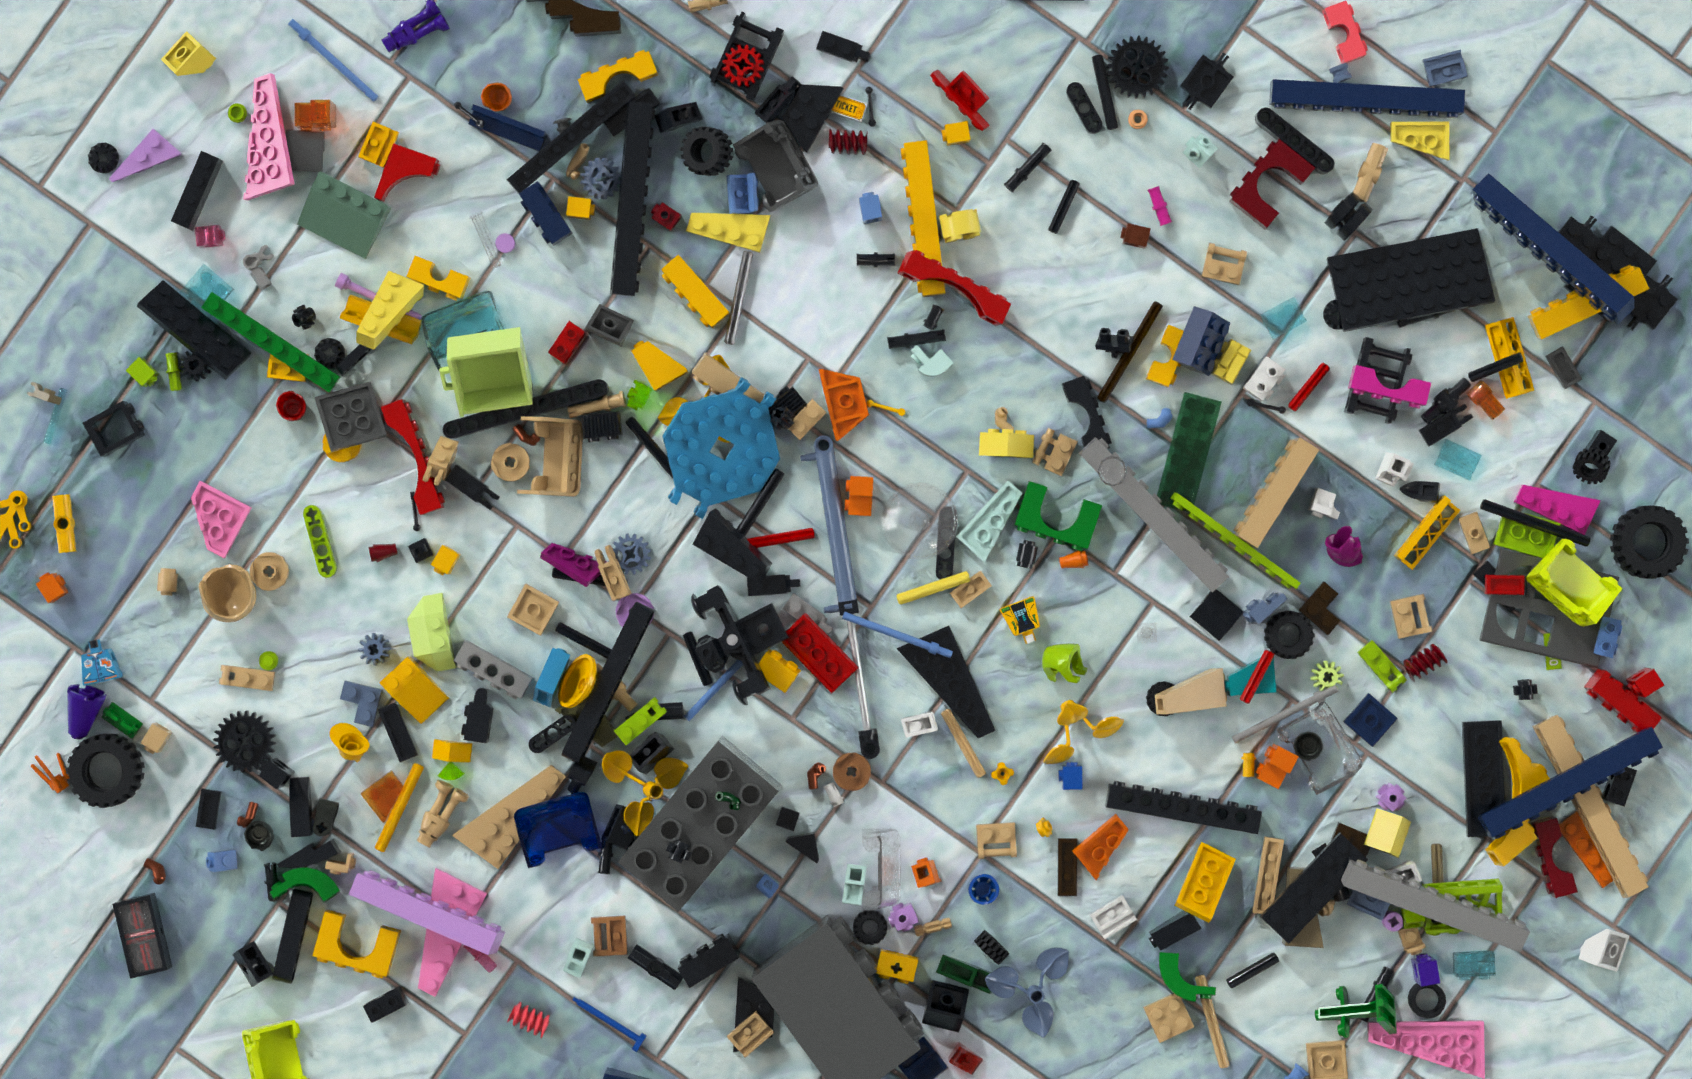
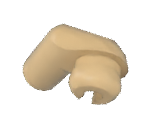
M1005 407L998 408L995 411L996 426L1001 430H1014V427L1007 422V409Z

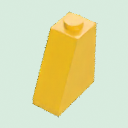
M642 340L633 346L635 349L631 350L654 391L661 389L688 373L684 366L648 341L644 343Z

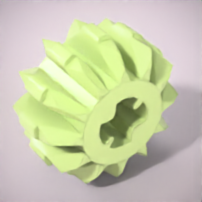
M1325 660L1323 661V667L1320 663L1316 664L1319 669L1318 671L1315 669L1311 670L1316 676H1312L1310 679L1317 680L1313 686L1316 688L1320 685L1319 690L1321 691L1325 687L1327 689L1336 683L1340 685L1343 683L1338 680V677H1344V674H1337L1341 667L1334 668L1335 662H1331L1328 667V662ZM1325 672L1331 674L1329 676L1330 681L1323 680Z

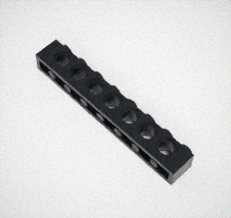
M1114 781V784L1109 783L1105 802L1106 808L1258 834L1262 811L1257 810L1258 806L1246 804L1245 808L1238 806L1239 803L1227 801V804L1219 803L1220 800L1215 798H1208V801L1200 800L1201 796L1190 794L1189 797H1183L1181 792L1176 791L1166 794L1163 793V789L1152 788L1149 791L1144 790L1142 785L1133 784V787H1127L1124 782ZM1124 792L1132 794L1130 801L1124 802L1122 800ZM1144 795H1149L1151 798L1148 805L1141 804V798ZM1164 798L1169 799L1170 802L1169 806L1165 809L1160 807V801ZM1181 802L1188 803L1187 811H1179V804ZM1201 805L1207 807L1205 815L1198 814L1197 810ZM1223 808L1226 810V816L1219 819L1216 813L1219 809ZM1239 812H1244L1245 819L1242 822H1237L1235 819L1236 814Z

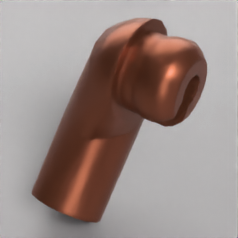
M520 424L515 425L512 429L522 442L531 446L537 445L536 443L541 439L535 433H532L531 436L528 435Z
M147 858L143 866L152 870L155 884H162L166 879L164 866Z

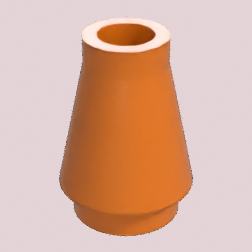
M1078 550L1064 557H1059L1062 569L1084 568V566L1089 565L1086 550Z

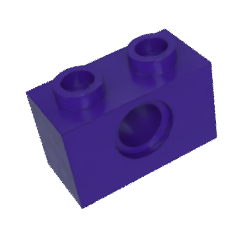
M1427 953L1417 954L1416 958L1411 959L1414 980L1421 987L1440 984L1437 960L1428 956Z

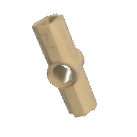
M1372 143L1367 158L1360 167L1357 175L1358 180L1353 190L1360 197V201L1365 203L1369 199L1374 184L1379 179L1382 171L1381 166L1388 151V148L1377 143Z

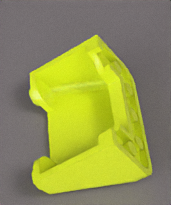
M1562 539L1531 570L1526 580L1577 625L1584 627L1597 624L1623 588L1618 585V581L1613 577L1601 578L1575 555V544L1571 540Z
M292 1019L242 1031L251 1079H307L302 1073L295 1038L298 1037L300 1028L295 1020Z

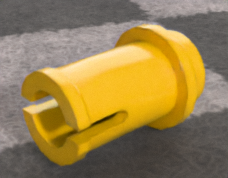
M1243 753V757H1241L1243 759L1242 776L1255 777L1254 764L1257 757H1255V753Z

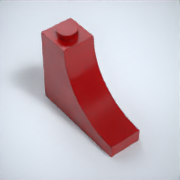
M393 143L374 198L384 202L388 193L398 183L408 178L428 177L433 179L434 175H437L440 170L439 160Z

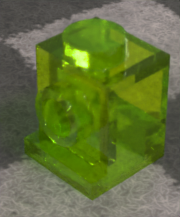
M634 380L633 383L636 386L635 388L631 387L627 394V398H629L627 406L637 411L638 408H644L653 389Z

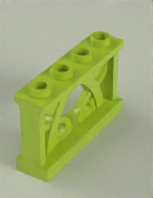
M1499 878L1422 884V887H1433L1438 890V893L1443 895L1449 893L1455 896L1457 900H1459L1460 895H1465L1466 899L1473 903V905H1477L1476 907L1478 908L1480 906L1489 907L1495 911V914L1502 913L1503 886ZM1491 893H1495V905L1488 903ZM1478 894V897H1476V899L1480 901L1473 900L1471 898L1472 895ZM1425 917L1423 928L1426 934L1437 936L1440 933L1458 934L1463 932L1441 922L1433 923L1430 918Z

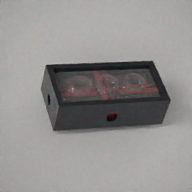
M155 893L113 903L130 979L172 968Z

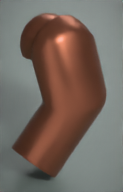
M816 763L808 770L809 790L818 789L817 778L826 771L824 764Z
M249 802L245 817L239 816L237 825L247 828L254 820L259 804Z

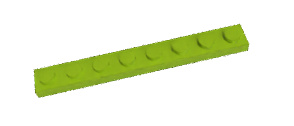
M1174 492L1170 499L1174 501L1173 505L1181 511L1183 509L1189 512L1188 516L1196 522L1202 521L1205 524L1203 527L1211 533L1217 532L1220 535L1219 539L1227 545L1229 543L1235 545L1234 550L1244 556L1246 553L1251 557L1250 562L1258 567L1260 565L1265 567V572L1273 578L1275 576L1280 578V583L1288 589L1291 587L1297 589L1301 584L1187 499Z

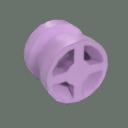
M1388 911L1382 920V924L1390 931H1398L1403 926V918L1395 911Z

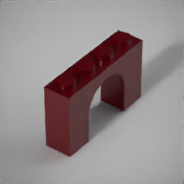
M1280 139L1276 143L1272 141L1266 148L1268 153L1265 157L1260 156L1254 163L1256 168L1253 172L1248 171L1242 178L1244 183L1241 187L1236 186L1230 193L1232 198L1229 202L1264 230L1268 228L1279 212L1260 197L1257 190L1259 176L1266 170L1279 169L1301 185L1315 169L1314 166Z

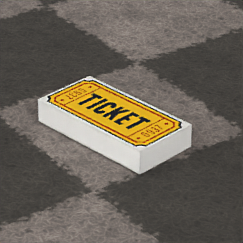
M840 95L831 113L862 123L868 104Z

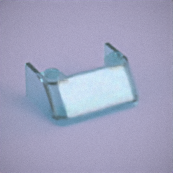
M483 291L425 314L421 319L427 349L438 371L442 368L440 359L447 357V338L506 329L491 291Z

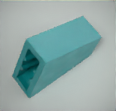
M1274 657L1255 694L1276 692ZM1260 658L1227 676L1224 686L1225 692H1228L1229 696L1242 695Z

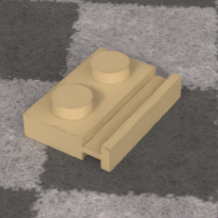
M755 1011L730 1032L727 1038L744 1057H747L768 1039L774 1031L760 1014Z

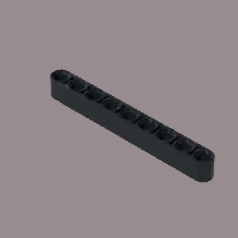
M597 379L533 397V405H530L531 411L529 414L524 415L522 413V406L506 408L512 411V417L509 420H505L503 417V412L506 409L485 411L455 419L443 425V434L447 438L456 439L520 421L521 417H534L598 399L608 394L609 386L604 380ZM598 383L604 384L605 390L603 393H596L595 386ZM580 388L586 390V396L583 399H579L576 395L577 390ZM565 393L568 396V400L565 404H560L558 397L560 394ZM542 399H548L549 407L547 409H541L540 401ZM488 414H491L494 417V421L491 425H487L484 422V419ZM472 419L475 421V428L468 430L466 423ZM450 425L456 426L457 432L455 435H449L448 427Z
M639 602L633 605L562 751L563 757L577 764L582 762L653 617L654 609Z

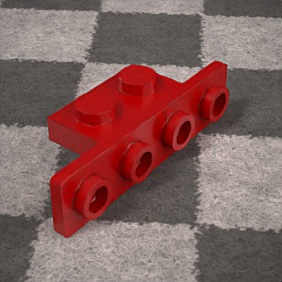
M938 69L930 74L933 78V83L946 92V97L959 106V111L972 120L971 123L976 129L983 131L990 126L977 112L990 98L964 70L951 83Z

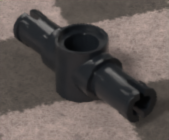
M1462 378L1452 388H1445L1433 398L1432 406L1421 415L1423 421L1429 424L1440 413L1443 414L1445 412L1446 414L1459 403V396L1471 386L1469 381Z

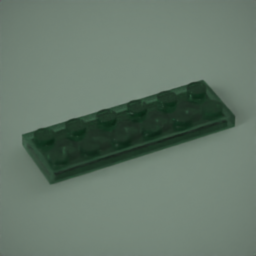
M1184 392L1157 491V496L1162 500L1160 505L1178 509L1173 505L1174 501L1170 499L1174 492L1180 494L1193 505L1195 504L1221 401Z

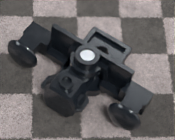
M717 585L707 590L706 594L698 598L695 594H692V607L701 619L706 620L705 612L715 608L725 626L722 637L718 639L709 635L698 639L695 650L706 670L717 673L725 668V664L730 656L741 660L749 679L741 683L734 679L732 687L739 702L743 705H748V697L754 694L760 695L771 689L755 655L789 638L774 605L771 603L737 620L721 586ZM761 624H767L768 632L764 635L759 633V626Z

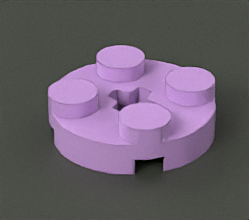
M632 593L619 600L616 606V618L622 627L626 622L630 609L636 602L654 609L651 601L646 596Z

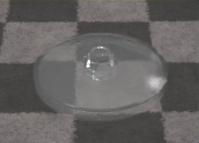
M913 483L901 487L891 495L883 509L882 530L884 536L896 552L907 558L924 560L936 557L951 545L957 534L959 520L956 506L950 496L937 486L927 483Z

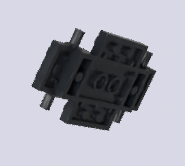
M1572 216L1569 217L1559 230V233L1607 274L1612 273L1616 275L1620 273L1621 268L1628 265L1641 269L1649 289L1634 296L1635 308L1629 313L1633 319L1626 327L1633 331L1640 322L1654 330L1678 300L1666 288L1673 278L1666 274L1661 283L1651 279L1647 274L1657 260L1613 226H1610L1600 239L1591 230V227L1597 221L1596 218L1590 216L1585 224H1582ZM1571 284L1563 286L1569 292L1575 289ZM1599 312V313H1597V314H1599L1601 317H1603L1606 321H1608V320L1604 317V315H1603L1604 312Z

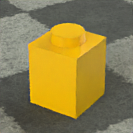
M968 121L945 124V130H941L943 142L947 141V146L969 143L971 140Z
M568 196L566 216L569 218L591 220V215H595L596 205L593 204L592 199Z
M442 545L431 565L435 567L434 571L442 576L445 573L450 574L461 554L446 545Z

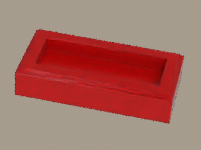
M1485 575V594L1524 595L1525 593L1524 575Z

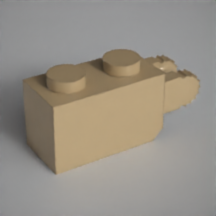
M440 436L428 460L423 481L428 482L430 476L435 478L434 485L436 486L440 485L441 480L445 481L456 458L458 441Z

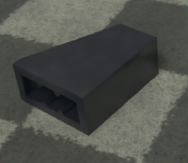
M1183 910L1149 932L1151 937L1148 939L1154 948L1158 946L1160 950H1163L1202 928L1194 915Z

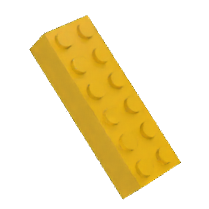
M1628 265L1621 268L1620 273L1616 275L1608 274L1633 296L1649 289L1639 267ZM1575 291L1566 294L1567 298L1563 300L1558 298L1549 302V306L1546 308L1538 307L1530 311L1531 315L1527 317L1536 337L1542 340L1602 311L1594 309L1589 304L1590 300L1585 296L1582 298Z

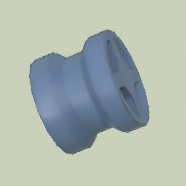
M1347 63L1329 69L1330 73L1333 74L1334 83H1340L1352 78L1351 73L1347 70Z

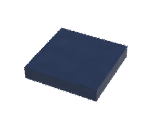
M1367 693L1343 722L1373 747L1398 718L1371 694Z

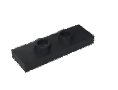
M395 702L378 709L399 762L417 756V750L397 703Z

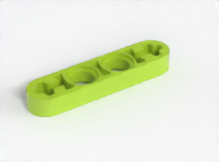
M309 505L304 509L303 517L318 572L322 577H332L336 574L337 567L322 511L318 506ZM311 508L313 511H317L314 517L315 521L320 520V524L310 526L309 522H313V518L308 516ZM317 526L323 531L319 538L314 537L312 534L313 529ZM320 545H325L328 549L325 556H320L317 552ZM330 557V560L327 561V565L332 566L330 574L323 572L325 562L320 563L319 559Z

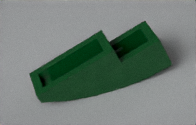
M942 955L936 973L988 994L992 993L985 982L986 976L991 973L990 971L953 957Z

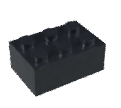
M723 933L718 935L709 946L706 943L697 949L696 954L691 956L689 953L680 959L681 961H679L680 964L677 969L689 988L739 958L740 951L729 933L725 936Z

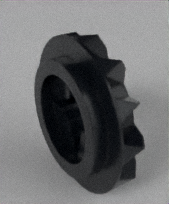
M106 142L97 143L91 147L88 154V163L93 170L99 173L111 172L119 162V154L116 148ZM97 153H101L103 155L107 153L106 159L107 161H109V163L104 161L99 162L100 157Z
M1335 299L1325 306L1323 318L1330 328L1341 330V321L1339 320L1338 323L1337 316L1331 315V313L1337 312L1338 309Z
M326 338L317 344L314 356L317 362L328 369H333L345 358V349L338 340ZM332 347V352L335 355H337V357L330 356L329 359H327V354H325L322 350H329Z

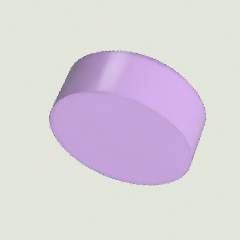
M504 233L497 237L495 244L500 252L509 253L515 247V240L511 235Z

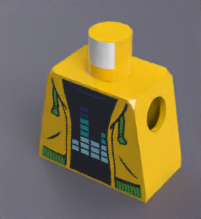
M1034 596L999 608L1014 636L1022 634L1025 644L1036 641L1033 629L1040 627Z

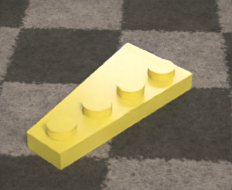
M691 213L686 232L760 253L770 215Z

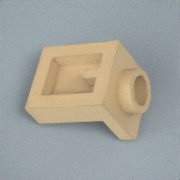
M1401 928L1398 930L1404 951L1407 954L1416 955L1426 948L1418 928Z

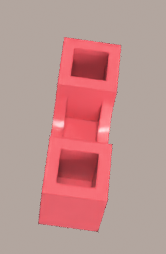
M1343 1L1325 8L1322 13L1328 29L1341 27L1347 34L1346 41L1335 47L1341 64L1363 58L1368 49L1365 41H1361L1359 35L1361 30L1359 24L1354 22L1352 17L1354 11L1351 4L1348 5L1347 1Z

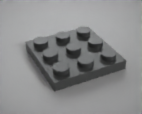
M371 382L315 397L331 452L387 437Z

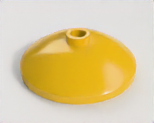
M588 654L580 655L566 670L558 691V700L561 706L568 709L573 708L583 702L592 692L597 675L596 662L592 656Z

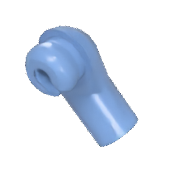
M1163 408L1161 415L1157 419H1147V428H1164L1172 419L1171 410Z

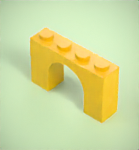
M326 910L312 956L317 957L316 960L320 962H335V966L346 968V966L353 967V970L359 973L370 972L376 978L387 977L391 969L401 930L382 925L372 953L365 957H354L343 949L340 941L346 914Z

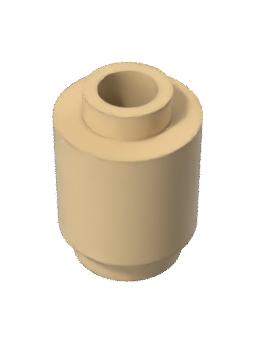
M161 568L160 573H158L157 591H161V595L172 596L173 592H177L178 574H176V569Z

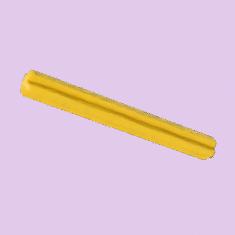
M413 764L377 840L376 850L385 852L424 769L422 765Z

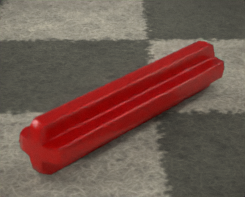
M1321 363L1288 404L1291 410L1297 411L1330 370L1327 364Z
M1268 650L1263 652L1240 697L1241 701L1247 704L1250 703L1274 657L1272 652Z

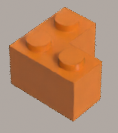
M850 476V480H846V492H849V499H845V511H848V515L871 516L873 477Z
M1273 743L1272 747L1268 746L1264 754L1266 758L1263 764L1259 763L1255 773H1257L1256 778L1279 789L1287 772L1291 773L1299 756Z

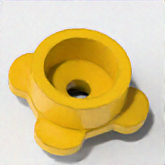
M1003 762L997 764V769L991 773V777L999 780L1001 785H1006L1010 776L1014 775V770L1007 768Z
M1044 817L1036 823L1040 836L1050 837L1053 830L1051 823L1048 820L1046 821Z

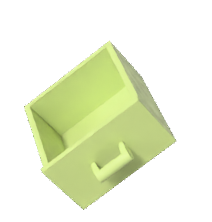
M520 327L447 338L448 366L440 368L439 372L443 389L446 391L454 390L460 417L471 413L533 405L532 380ZM450 373L452 383L446 382L445 374Z

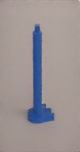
M575 997L572 999L581 1008L636 1041L632 1050L635 1052L639 1050L647 1037L646 1034L641 1033L639 1036L585 1001Z

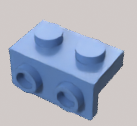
M755 173L727 175L729 214L757 212L759 198L757 197L758 181Z
M1602 617L1594 654L1613 658L1618 647L1617 639L1622 631L1621 620Z

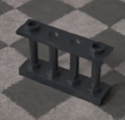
M741 12L740 16L736 15L733 21L734 30L717 68L713 67L709 78L714 86L717 80L744 91L746 100L753 103L784 35V30L778 27L775 31L771 32L745 21L746 14ZM742 27L767 38V41L770 42L768 48L761 49L736 38L740 28ZM733 45L737 47L740 45L742 49L748 45L749 50L754 47L756 49L755 54H761L760 59L764 61V64L760 65V67L764 69V72H759L761 79H754L756 84L749 83V87H746L742 83V86L738 87L737 82L731 84V78L727 79L725 74L721 73L724 66L722 61L728 60L725 54L730 53ZM745 62L743 65H739L742 70L744 67H747Z
M1363 338L1356 365L1375 369L1377 375L1395 379L1394 389H1400L1406 366L1410 365L1412 360L1411 349H1404L1402 354L1376 347L1373 344L1374 339ZM1376 354L1401 361L1398 372L1370 365L1368 362L1369 355ZM1350 389L1344 409L1345 413L1354 414L1359 409L1385 416L1386 424H1391L1392 420L1395 421L1398 412L1395 409L1396 403L1390 402L1388 409L1362 403L1358 399L1359 395L1352 393L1353 390Z

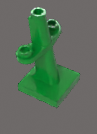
M1383 984L1375 985V1001L1359 1004H1349L1346 987L1339 986L1336 989V997L1340 1000L1341 1005L1319 1007L1315 1010L1316 1021L1341 1020L1337 1030L1339 1036L1348 1038L1350 1034V1019L1377 1017V1022L1389 1034L1397 1033L1395 997Z

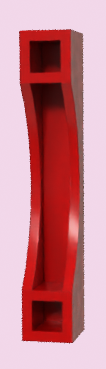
M914 250L906 253L898 274L913 282L935 280L949 284L961 291L970 300L981 319L994 326L1003 324L1011 306V303L1006 301V297L999 294L995 295L990 292L989 288L974 284V280L971 278L959 276L958 272L952 268L946 269L941 266L939 261L924 257L925 254L921 251Z
M401 399L381 406L387 425L404 437L415 455L418 481L414 500L419 514L425 515L444 508L443 503H445L442 492H438L437 486L434 485L435 478L430 476L428 482L423 481L429 456H425L423 451L426 448L424 441L418 437L416 432L419 431L416 420L412 421L410 403Z

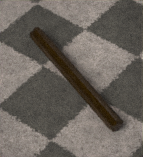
M1154 301L1133 336L1134 342L1131 344L1130 352L1122 354L1097 396L1099 401L1107 402L1161 311L1163 305L1159 302Z

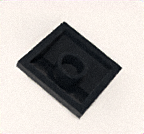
M1216 589L1213 593L1211 591L1189 617L1220 641L1244 611Z

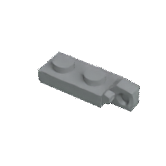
M794 593L782 608L797 620L806 613L828 635L833 630L831 626L825 623L828 618Z

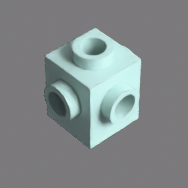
M1200 133L1196 138L1192 136L1185 144L1187 148L1183 151V154L1200 168L1218 148Z

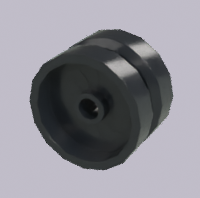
M1351 192L1342 200L1324 222L1330 229L1336 228L1342 222L1343 225L1338 229L1337 235L1344 241L1373 210L1366 203L1361 204L1355 210L1354 208L1359 203L1360 197L1354 192Z

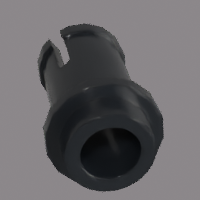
M933 304L927 319L923 320V326L930 330L937 328L936 324L944 309Z

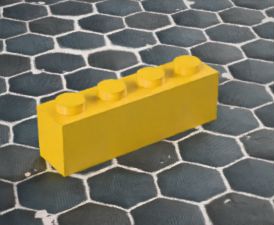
M679 255L661 269L664 273L661 275L668 284L672 282L677 287L674 291L681 299L685 297L689 301L687 306L694 313L696 311L699 312L702 316L700 320L706 327L710 325L714 328L730 314Z

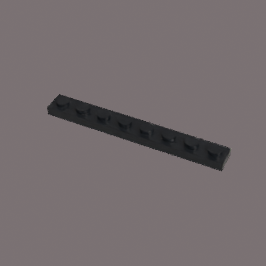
M623 80L507 179L509 184L518 194L525 190L635 96V93Z

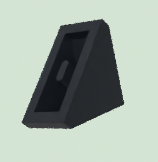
M815 832L787 837L786 843L815 863H818L819 854Z

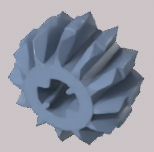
M372 633V639L369 635H366L365 639L367 642L360 641L364 648H359L358 651H364L365 653L360 656L361 659L368 657L366 664H370L372 659L374 666L378 665V660L383 664L385 663L383 656L386 658L390 657L385 651H389L392 648L385 647L389 640L387 639L382 642L384 635L381 634L377 639V634ZM377 645L379 652L373 654L371 646Z

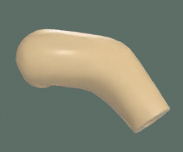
M580 144L567 167L566 176L571 177L573 180L580 176L578 169L586 160L589 151L587 144Z

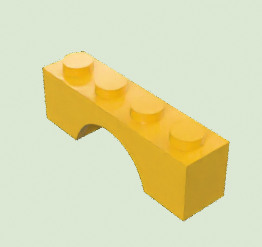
M641 50L634 53L632 58L627 59V57L617 60V64L612 66L606 64L599 67L597 72L591 73L589 71L581 74V78L577 80L586 102L589 103L604 97L608 82L616 75L630 74L635 76L640 82L657 76L658 72L650 52Z

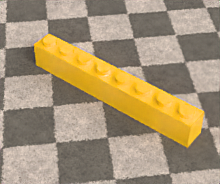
M927 140L904 143V148L900 149L902 160H906V167H903L904 179H908L909 185L905 186L906 198H910L911 205H908V215L913 217V224H910L911 236H915L916 243L912 244L913 251H921L925 254L924 257L930 260L935 259L939 261L942 266ZM921 280L917 282L918 293H922V297L944 295L946 293L944 282L935 280Z

